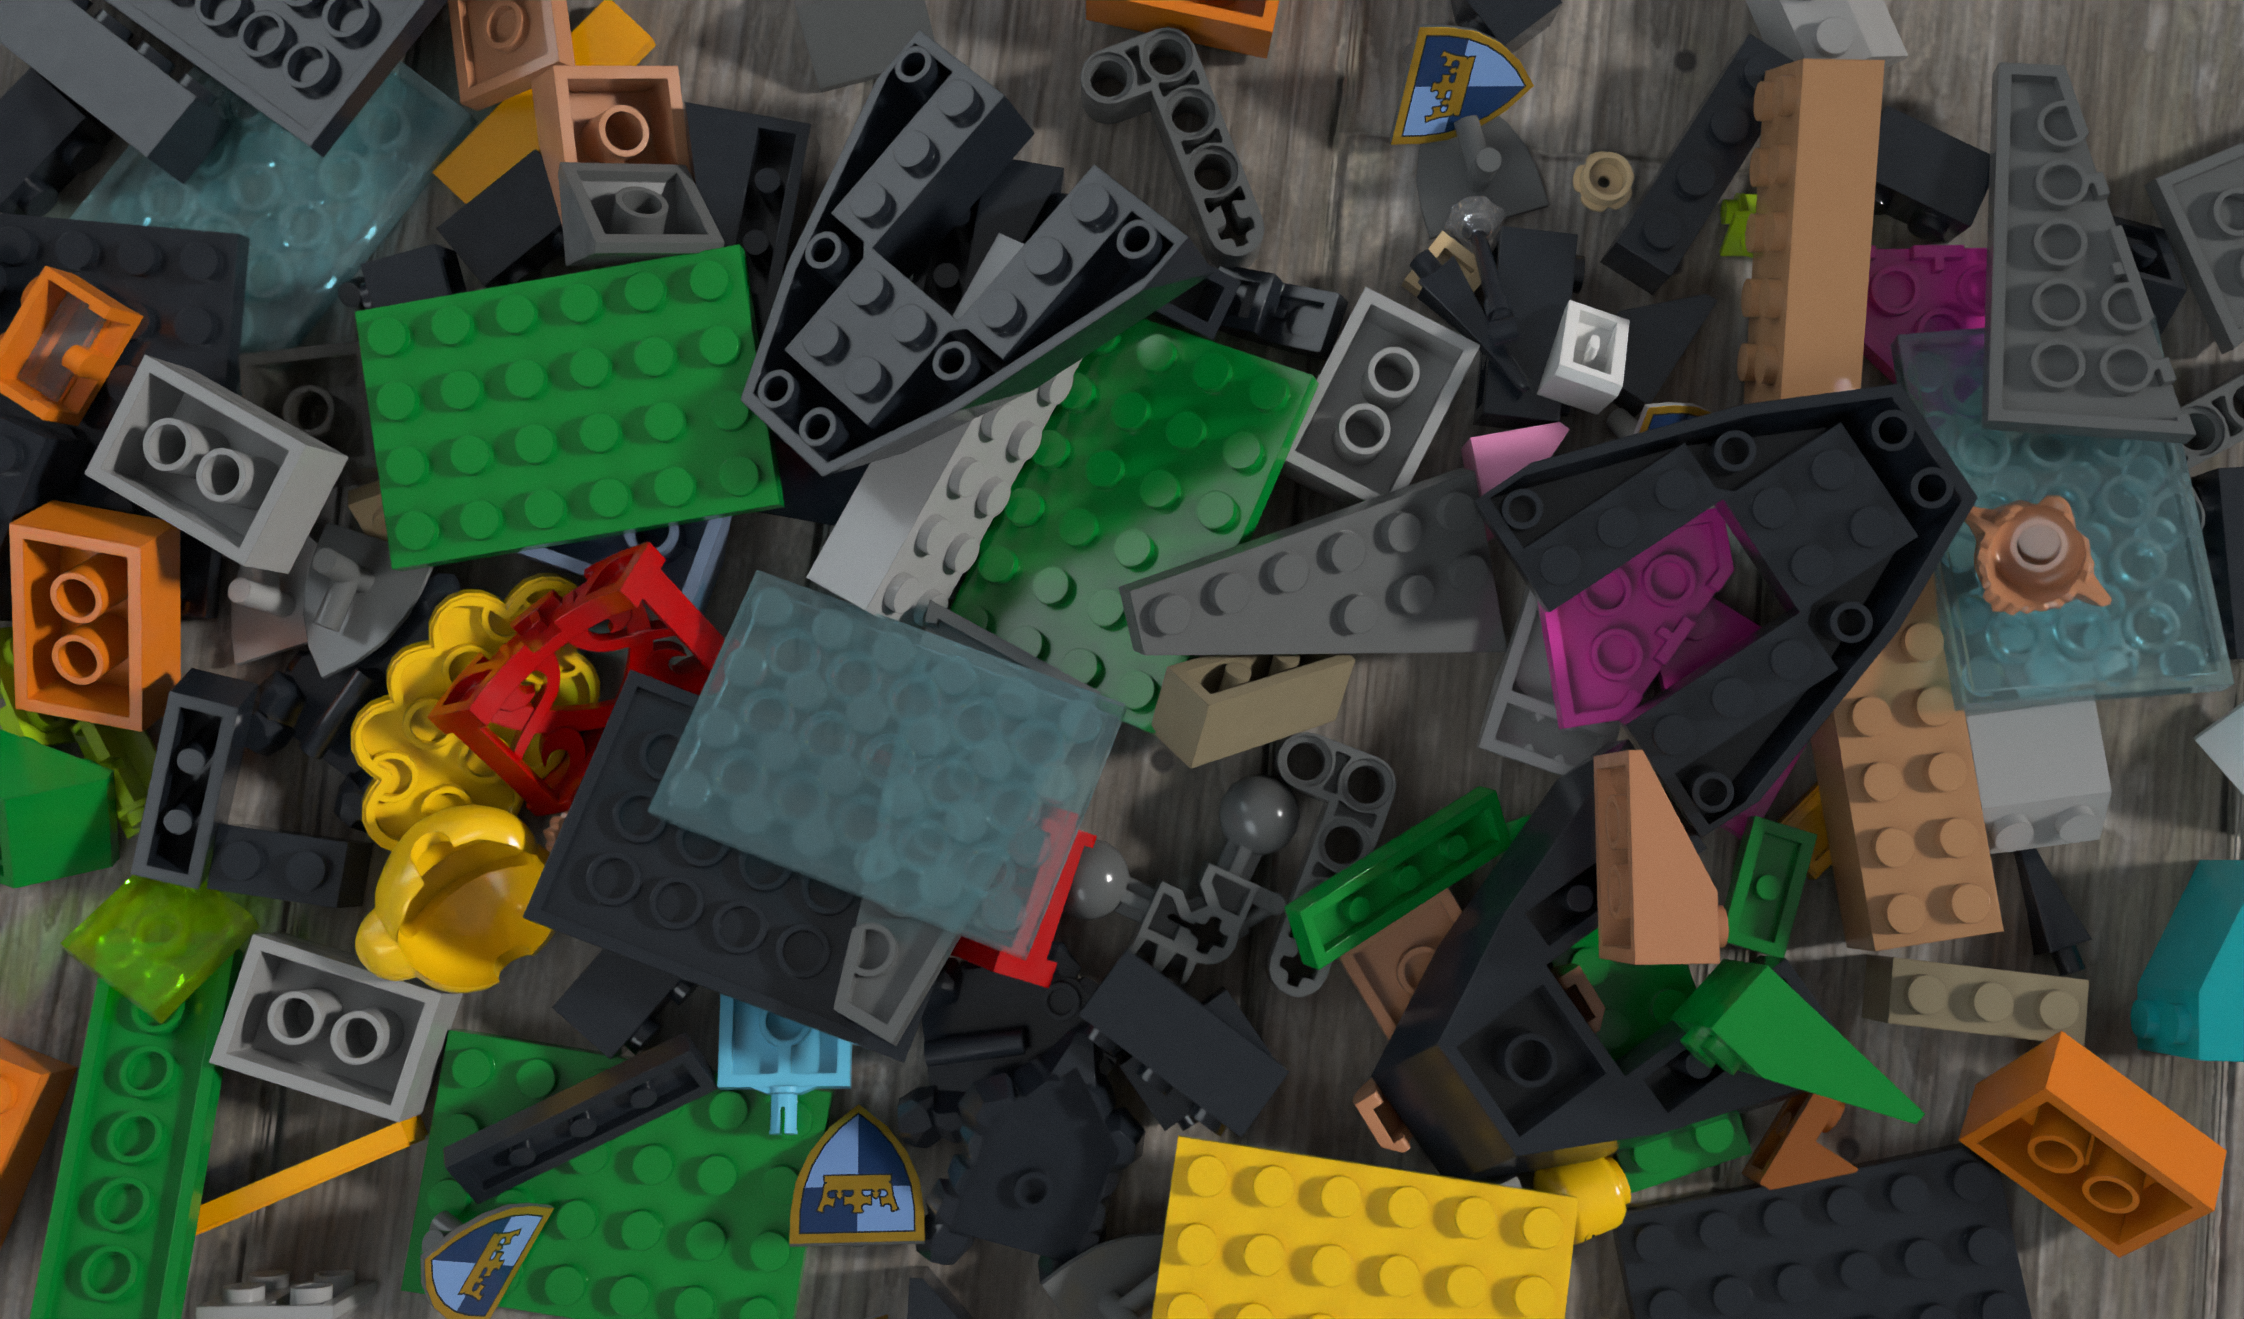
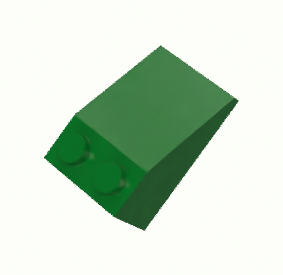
M1723 959L1670 1017L1686 1032L1680 1039L1682 1045L1709 1068H1713L1717 1064L1731 1075H1734L1739 1070L1913 1124H1917L1925 1115L1917 1105L1768 965Z

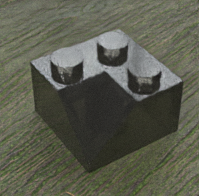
M359 341L239 354L242 398L348 456L333 488L364 485L379 480Z

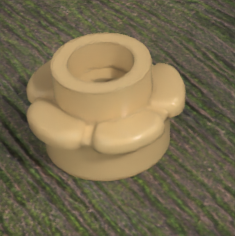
M1604 151L1595 152L1586 158L1584 165H1579L1573 175V188L1576 192H1580V201L1586 208L1595 212H1604L1606 208L1617 210L1626 205L1632 196L1631 186L1634 181V173L1629 162L1620 154ZM1599 178H1606L1609 181V186L1606 188L1599 186Z

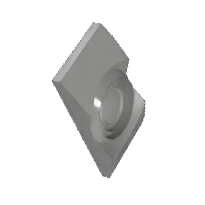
M1526 584L1519 615L1507 647V652L1504 654L1494 679L1476 748L1563 776L1607 743L1617 741L1621 724L1616 720L1559 729L1538 602Z

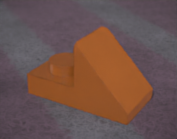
M1805 1092L1785 1100L1741 1174L1769 1190L1857 1172L1858 1168L1816 1142L1821 1132L1827 1133L1837 1124L1844 1112L1845 1103L1811 1092Z

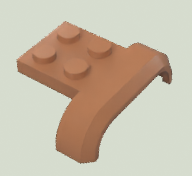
M448 0L446 2L449 8L460 104L480 111L532 89L531 81L553 65H575L567 0Z
M1448 888L1338 958L1388 1042L1438 945L1462 913ZM1570 963L1549 969L1593 1032L1597 1033L1600 1031L1605 1007L1580 965ZM1371 1077L1355 1093L1352 1101L1379 1146L1404 1153L1411 1148L1409 1142L1413 1135Z

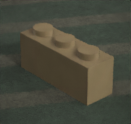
M1350 654L1205 655L1168 666L1151 724L1156 731L1154 735L1192 769L1336 720L1356 659Z
M1867 954L1862 1018L1890 1024L2046 1041L2058 1032L2063 1031L2084 1046L2089 980Z

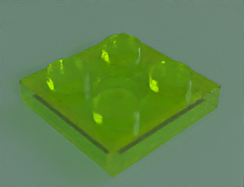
M132 875L60 944L71 957L162 1024L260 926L252 914L219 890L206 889L208 883L206 881L198 890Z

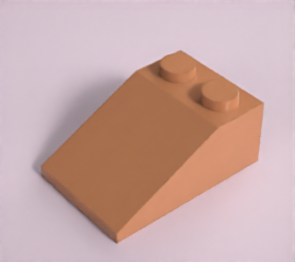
M553 65L531 81L539 148L561 224L562 215L558 179L560 162L686 165L691 174L678 66Z
M1626 750L1593 756L1599 958L1634 965L1720 964V948L1726 946L1729 933L1726 910L1722 905H1718V891L1644 751Z

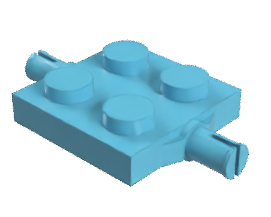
M720 994L717 1088L720 1090H757L771 1095L769 1135H782L783 1109H785L784 1133L786 1135L798 1134L797 1095H803L815 1089H851L852 1043Z

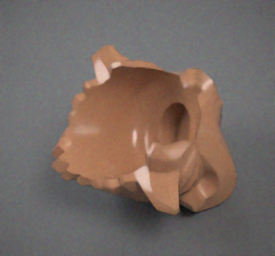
M2047 495L2038 504L2016 500L2003 504L1993 510L1973 506L1964 522L1970 527L1976 539L1974 568L1982 587L1985 589L1982 597L1991 604L1992 611L2006 612L2013 616L2019 611L2029 614L2034 610L2042 612L2053 608L2061 609L2064 604L2076 599L2097 607L2111 604V597L2094 575L2095 563L2091 557L2089 539L2076 529L2071 507L2064 498L2059 495Z

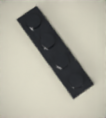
M684 1032L444 1147L445 1169L477 1204H480L717 1090L714 1071L688 1034Z

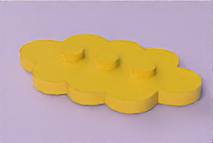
M537 573L520 581L504 600L481 589H463L450 594L435 607L430 617L429 640L407 645L392 657L386 676L389 695L372 700L357 713L351 726V750L358 765L370 776L374 777L362 798V822L368 836L380 847L392 851L403 835L415 823L450 807L476 804L506 810L515 816L518 815L524 799L454 733L445 735L427 717L454 680L480 651L490 660L504 643H507L517 634L509 624L552 589L561 597L576 589L578 586L571 579L557 573ZM566 643L555 652L560 667V686L553 705H581L598 702L600 698V680L593 664L578 650V647ZM534 670L521 683L524 686L534 685L535 695L530 702H533L545 677V674ZM490 722L487 727L510 748L516 730ZM535 733L522 760L543 779L561 763L565 750L560 749L552 752L545 768L539 752V739L542 733Z

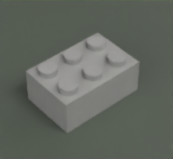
M1365 287L1317 379L1319 383L1280 474L1344 507H1349L1409 486L1480 345Z
M144 355L84 474L245 567L289 574L348 456L192 369Z
M285 932L253 934L209 1063L392 1121L401 1122L420 1115L424 1111L447 1043L448 1032L452 1028L463 993L452 994L439 991L426 985L417 977L404 981H390L379 978L369 972L355 954Z

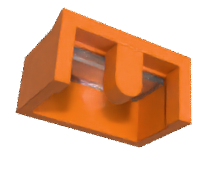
M45 266L41 274L34 278L24 289L20 309L7 331L0 335V393L44 421L79 426L144 316L122 305L77 275Z

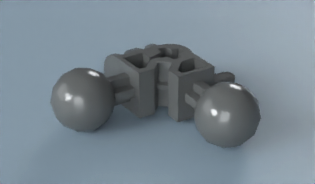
M1256 774L1245 776L1233 783L1222 797L1218 813L1221 830L1227 841L1216 865L1205 860L1203 861L1195 879L1200 896L1187 901L1183 891L1178 886L1160 878H1157L1154 887L1130 877L1128 864L1120 851L1108 842L1096 839L1093 848L1087 846L1083 848L1063 911L1071 917L1087 921L1104 918L1115 912L1137 922L1127 948L1134 953L1139 951L1150 956L1149 964L1159 972L1166 965L1178 969V986L1183 988L1197 962L1207 965L1222 962L1234 951L1237 941L1250 933L1248 929L1272 915L1277 916L1285 912L1284 906L1288 904L1285 896L1251 882V879L1262 855L1276 853L1287 846L1296 834L1300 820L1298 800L1290 787L1276 777ZM1174 914L1191 924L1195 922L1206 924L1210 916L1216 917L1214 926L1222 933L1218 943L1207 941L1202 949L1196 948L1198 938L1186 925L1170 920L1168 915Z

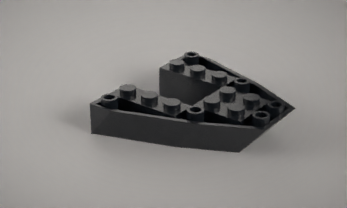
M921 30L914 35L875 81L787 263L740 400L822 477L903 454L1035 390L1214 273L1187 235L1094 164L957 321L911 282L909 278L1035 133L1004 94Z
M685 102L686 136L691 176L725 242L724 247L739 244L745 250L760 344L787 263L807 223L821 147L812 124ZM1012 159L914 272L912 282L953 316L998 234H1003L1025 244L1037 231L1054 194L1065 193L1064 168ZM773 431L785 507L758 512L835 526L870 463L822 477Z
M1892 384L1742 404L1532 462L1476 499L1473 504L1545 612L1553 611L1713 505L1716 507L1786 612L1618 720L1637 750L1644 751L1661 785L1696 834L1702 838L1762 799L1891 641L1917 601L1978 497L1902 385Z
M1629 739L1607 743L1555 781L1438 945L1371 1075L1441 1176L1479 1180L1593 1161L1778 1103L1807 1092L1739 1070L1734 1075H1731L1717 1064L1713 1068L1707 1067L1682 1045L1680 1039L1686 1032L1673 1020L1621 1058L1614 1061L1546 966L1598 928L1593 756L1636 750ZM1664 789L1699 855L1707 847ZM1760 955L1750 962L1768 965L1837 1030L1786 958Z

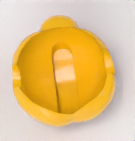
M476 804L455 806L443 809L419 820L403 835L386 861L375 891V907L361 922L356 934L355 950L359 960L369 972L379 978L390 981H404L417 977L434 989L452 994L481 991L500 983L499 975L505 966L520 957L537 955L556 932L523 918L550 852L537 843L532 831L520 818L496 807Z

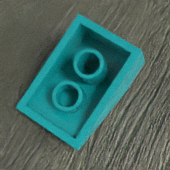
M2199 860L2137 984V1000L2134 1001L2130 1014L2131 1027L2137 1037V1049L2201 1061L2244 1062V860Z

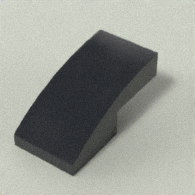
M1219 266L1218 270L1241 281L1218 329L1219 331L1280 350L1328 360L1349 303L1340 293L1287 284L1275 273L1242 267L1230 268Z

